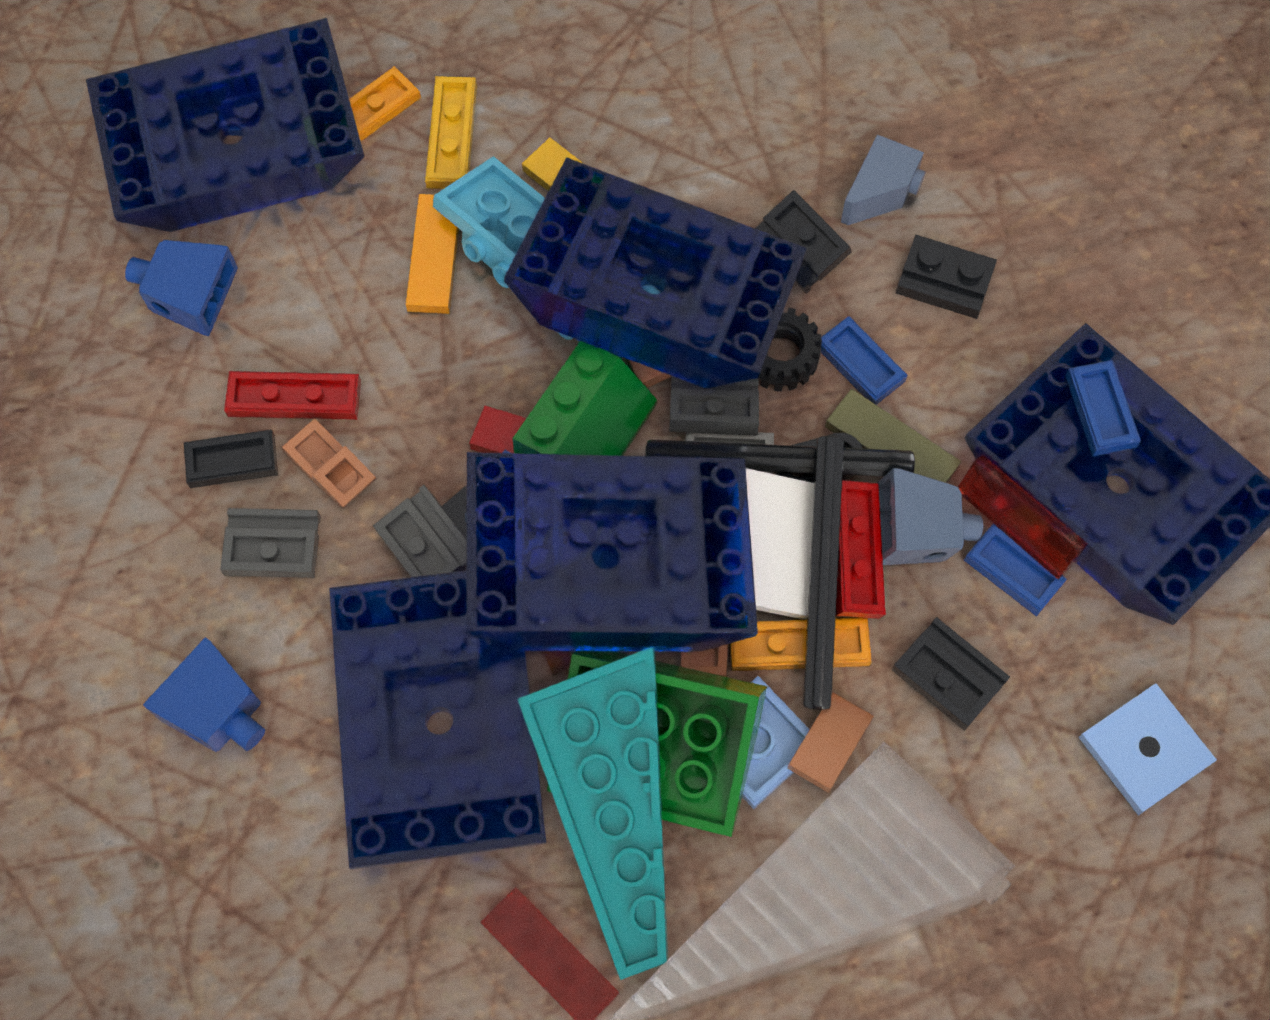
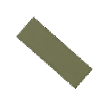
M853 389L847 393L826 420L825 427L833 433L852 435L860 442L863 449L910 450L914 452L915 474L948 483L961 464L959 459Z

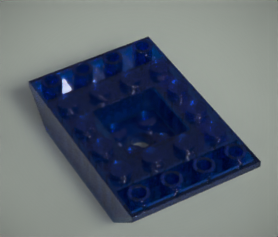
M327 18L86 79L112 209L117 222L168 232L181 230L332 190L365 157ZM238 128L243 131V137L239 142L235 144L223 143L224 139L229 135L228 129Z
M566 157L505 274L504 282L540 326L707 389L758 378L807 248ZM646 285L655 286L660 289L661 293L650 294L642 287Z
M1087 323L1079 328L965 436V440L984 476L995 491L1124 607L1174 625L1270 527V479ZM1113 360L1141 442L1137 448L1092 456L1065 375L1069 368ZM1107 477H1122L1129 486V492L1120 494L1112 491L1107 485Z
M467 452V634L510 650L643 651L655 647V651L701 652L755 637L758 633L745 459ZM602 550L609 551L616 557L618 564L611 569H602L594 563L592 555Z
M515 564L329 588L349 869L546 844L545 807L539 757L517 700L532 692ZM437 712H447L453 716V725L444 734H434L427 727L430 717Z

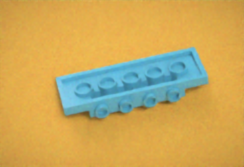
M494 156L434 195L433 207L462 231L461 243L465 255L473 262L477 263L482 260L492 269L495 280L502 287L509 288L513 286L523 294L526 306L533 313L540 314L543 311L554 320L557 332L564 339L571 340L575 338L579 342L581 339L587 342L592 339L602 349L622 359L675 317L678 307L675 303Z

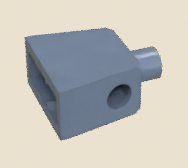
M893 468L877 482L879 483L883 565L946 561L962 550L964 540L977 542L981 538L983 519L980 515L962 513V493L957 486L898 468Z

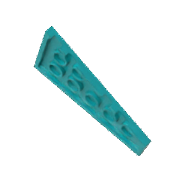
M651 647L517 699L620 980L665 964L668 961L655 647Z

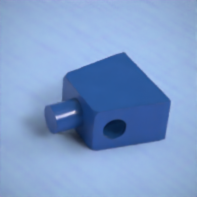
M164 240L158 244L151 261L132 257L127 263L125 277L128 282L140 285L139 293L148 309L153 313L202 335L210 336L238 267L227 246Z
M206 637L143 704L161 722L215 752L221 750L230 738L245 751H249L259 743L265 734V729L250 717L260 706L261 701Z

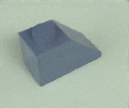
M877 135L845 199L841 223L851 225L903 208L909 193L917 195L924 180L926 171L920 169L924 152Z

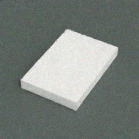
M738 467L734 471L717 602L803 620L808 617L814 483Z

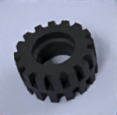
M774 307L773 314H769L765 310L760 313L759 320L754 317L750 321L749 329L745 331L742 349L745 371L750 370L749 377H759L761 380L760 386L766 389L770 384L775 385L774 391H782L785 385L788 386L789 391L797 389L798 382L804 385L809 381L810 374L814 375L821 353V334H817L818 327L815 322L808 324V315L802 313L800 316L795 315L796 309L788 308L787 313H784L781 307ZM786 338L799 347L800 353L794 359L781 361L769 357L764 352L763 346L771 339Z

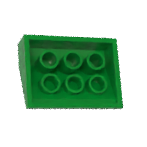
M585 645L572 654L568 679L630 655ZM656 661L662 820L732 837L759 730L767 686ZM549 784L547 787V792H551Z

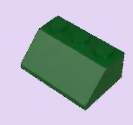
M581 339L512 438L514 456L553 485L592 504L657 405V399L620 357Z

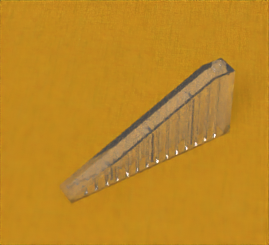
M883 741L609 1020H654L973 909L984 899L992 905L1011 886L1012 883L1005 876L1015 865Z

